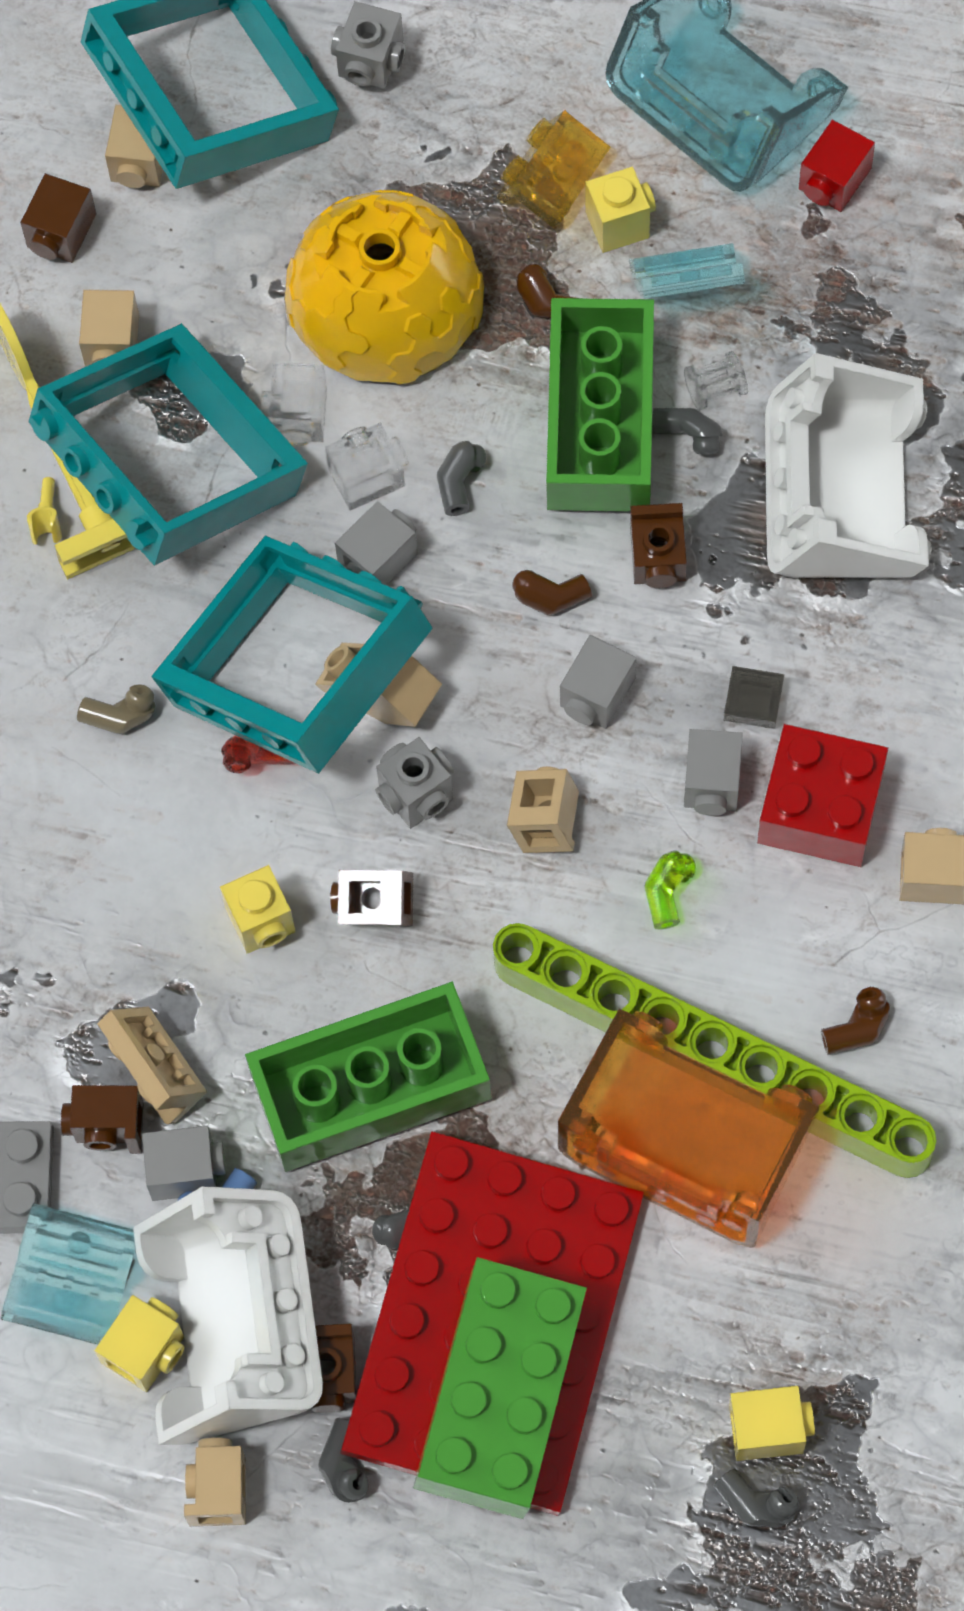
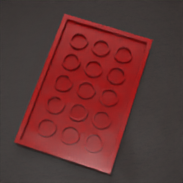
M431 1131L340 1454L412 1475L417 1474L468 1281L477 1257L579 1285L587 1289L530 1506L531 1509L558 1516L562 1509L644 1192Z

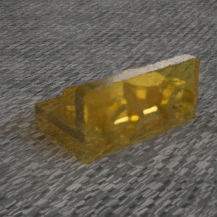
M566 110L550 121L543 117L535 125L526 138V142L531 147L523 158L517 155L505 168L500 176L505 185L497 195V198L503 203L515 197L552 228L561 222L584 188L585 181L590 179L611 148Z

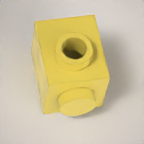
M633 166L585 181V212L602 253L649 238L650 213L656 211L655 200L647 182L640 184Z
M269 865L220 886L225 909L247 954L259 948H268L276 945L285 939L286 936L296 932L291 909Z
M132 1295L94 1350L100 1363L147 1393L160 1372L168 1374L183 1354L185 1346L181 1344L184 1335L179 1324L175 1322L179 1315L154 1297H151L145 1303Z
M799 1386L730 1393L729 1412L736 1461L804 1454L806 1437L815 1436V1426L811 1402H801Z

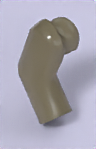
M137 684L131 686L125 694V698L114 705L84 697L77 712V721L116 734H123L151 718L156 707L154 693L149 687Z

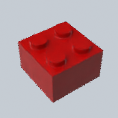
M784 724L759 821L757 844L861 867L889 747Z

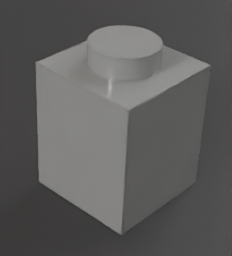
M377 501L335 542L337 561L346 569L357 574L361 570L367 571L380 580L382 584L387 585L418 554L416 528L404 513L397 509L391 512Z
M589 635L560 684V706L564 708L568 716L581 724L591 725L595 723L607 729L636 679V657L599 638Z
M689 729L684 794L685 808H694L700 814L711 816L721 815L726 811H737L742 732Z
M208 1125L142 1133L146 1186L152 1201L179 1198L181 1194L187 1191H195L202 1186L217 1187L216 1176L226 1175L223 1143H213Z

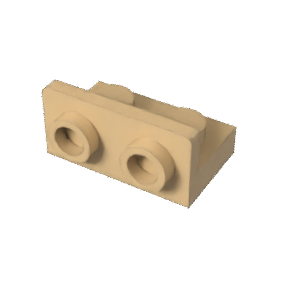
M149 1006L110 1010L97 1023L108 1039V1046L111 1052L125 1064L138 1083L139 1093L148 1103L153 1105L165 1124L176 1123L207 1093V1090Z

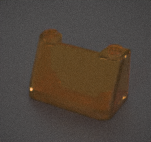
M619 1008L558 1120L557 1147L559 1151L582 1168L614 1184L644 1192V1199L740 1246L753 1248L756 1246L818 1116L820 1106L812 1103L813 1100L810 1095L792 1085L784 1084L781 1089L770 1088L764 1095L668 1048L667 1037L661 1032L663 1025L654 1017L639 1011H635L632 1015Z

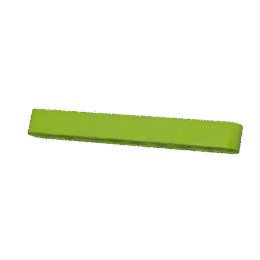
M521 923L509 924L501 928L495 935L493 942L495 971L498 977L506 984L896 1176L903 1178L917 1177L930 1166L937 1140L933 1127L924 1118L531 926ZM513 947L526 948L532 954L528 960L522 963H513L504 957V954ZM569 970L576 973L580 979L572 986L563 987L554 983L551 978L560 971ZM608 994H619L627 999L628 1004L620 1010L612 1011L603 1007L600 1001ZM665 1017L672 1020L677 1028L669 1034L661 1035L653 1032L648 1025L656 1018ZM706 1041H714L721 1044L726 1052L718 1058L710 1059L702 1056L697 1048ZM754 1065H764L773 1071L775 1077L768 1082L758 1083L750 1079L746 1071ZM803 1089H813L822 1095L824 1102L817 1107H807L799 1103L795 1095ZM853 1113H862L872 1120L874 1126L868 1131L859 1132L851 1129L845 1119ZM904 1137L914 1138L921 1143L924 1151L917 1156L903 1155L898 1151L895 1142Z

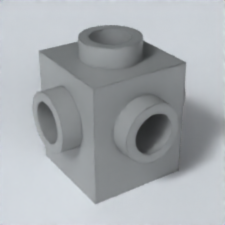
M354 1L345 27L338 26L336 28L331 44V55L336 56L339 77L346 78L349 82L358 86L372 85L383 89L386 88L391 72H399L405 56L406 45L403 43L401 13Z
M420 737L408 745L399 743L393 746L382 756L380 764L376 766L379 787L375 791L378 798L392 815L398 813L410 829L424 819H430L439 814L453 800L451 775L454 773V769L451 763L438 747L430 750Z

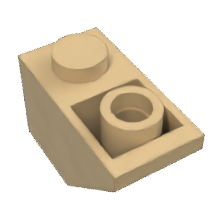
M342 642L327 657L324 664L325 669L315 685L322 691L327 692L364 644ZM411 656L366 714L384 724L416 727L442 683Z

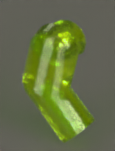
M674 850L662 855L645 881L644 889L655 929H668L680 923L673 893L680 882L686 883L690 878L694 877L696 872V863L693 857L687 853H680Z

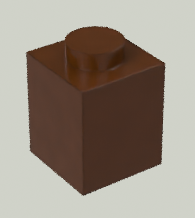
M45 173L20 222L27 248H30L32 252L44 259L54 260L59 258L73 263L97 214L91 189Z

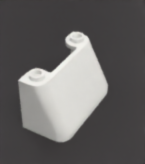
M814 353L774 388L768 399L765 413L767 562L771 572L793 578H911L929 566L932 547L931 542L927 539L924 528L915 525H905L903 441L910 437L916 429H919L926 419L927 403L924 400L922 378Z
M202 1186L133 1227L136 1255L139 1265L144 1272L155 1280L178 1282L190 1387H179L166 1392L160 1397L156 1405L155 1418L159 1445H185L201 1439L212 1438L300 1414L319 1402L322 1395L323 1380L304 1238L298 1208L290 1197L283 1192L275 1190Z

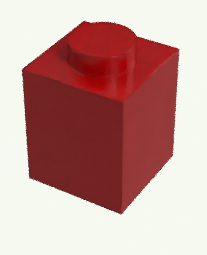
M832 119L801 163L799 190L804 192L812 202L821 206L828 205L842 212L872 169L875 142Z

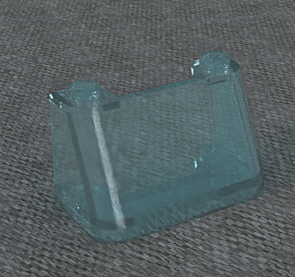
M643 0L631 6L606 66L605 74L610 90L625 105L732 191L741 192L759 183L838 109L848 89V86L832 73L823 68L816 67L802 73L795 85L726 30L732 14L731 0Z

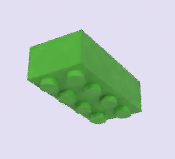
M551 298L546 474L547 510L630 512V506L650 505L654 299Z
M453 981L245 1054L250 1075L285 1172L492 1099L490 1078Z
M479 1257L476 1258L468 1281L413 1489L524 1519L532 1503L586 1287Z

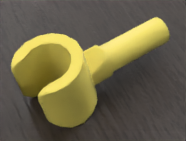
M51 477L43 478L38 508L33 509L27 515L28 527L34 545H37V538L44 533H52L54 543H58L62 539L57 511L53 506L55 480Z

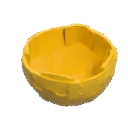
M376 190L370 193L348 196L333 203L311 221L303 232L304 236L297 246L294 257L290 259L286 274L284 297L289 325L294 328L299 339L325 366L354 380L389 382L398 385L414 382L419 376L433 371L452 359L475 329H478L483 314V275L476 264L472 247L463 236L457 222L446 211L410 193L397 190ZM379 243L387 244L394 249L393 254L384 260H374L366 252L371 246Z

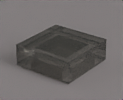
M732 666L723 721L776 729L784 674Z

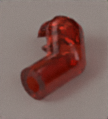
M236 735L229 738L221 749L223 755L222 763L225 769L232 773L246 772L251 767V764L295 765L294 762Z

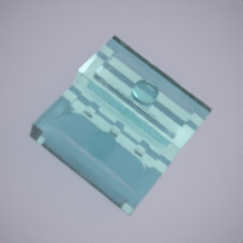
M733 243L629 259L630 271L635 286L643 299L745 283L742 263H736Z
M33 1203L3 1305L1 1320L98 1345L118 1316L136 1250L133 1229Z

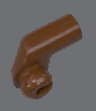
M530 264L517 276V291L533 315L551 319V298L577 297L556 294L547 278L548 273L540 265Z
M523 570L516 574L512 582V587L518 601L549 616L592 597L590 586L583 574L556 584L532 570Z
M877 987L862 989L856 997L858 1003L848 1023L821 1029L822 1041L827 1055L868 1046L878 1040L890 1014V1005L886 1000V994Z

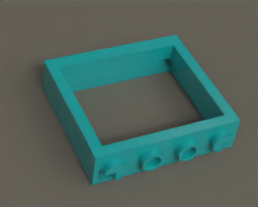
M117 0L88 9L80 42L175 189L329 141L339 111L336 99L329 90L325 89L313 71L309 58L300 52L290 37L285 22L276 16L266 0ZM229 7L297 109L195 141L133 47L128 36Z
M182 323L38 388L28 421L36 436L40 440L45 441L63 461L69 474L79 479L95 498L98 507L113 518L126 533L132 546L141 550L154 566L295 497L308 462ZM164 374L168 376L258 477L168 522L162 518L74 418L75 415Z
M264 536L151 677L175 708L319 774L433 627L421 610L423 607L422 601L410 596L404 587L398 586L394 589L386 586L367 571L361 570L358 574L352 572L330 556L324 555L321 559L311 555L294 541L291 545H287ZM287 583L381 622L302 723L210 682V679Z

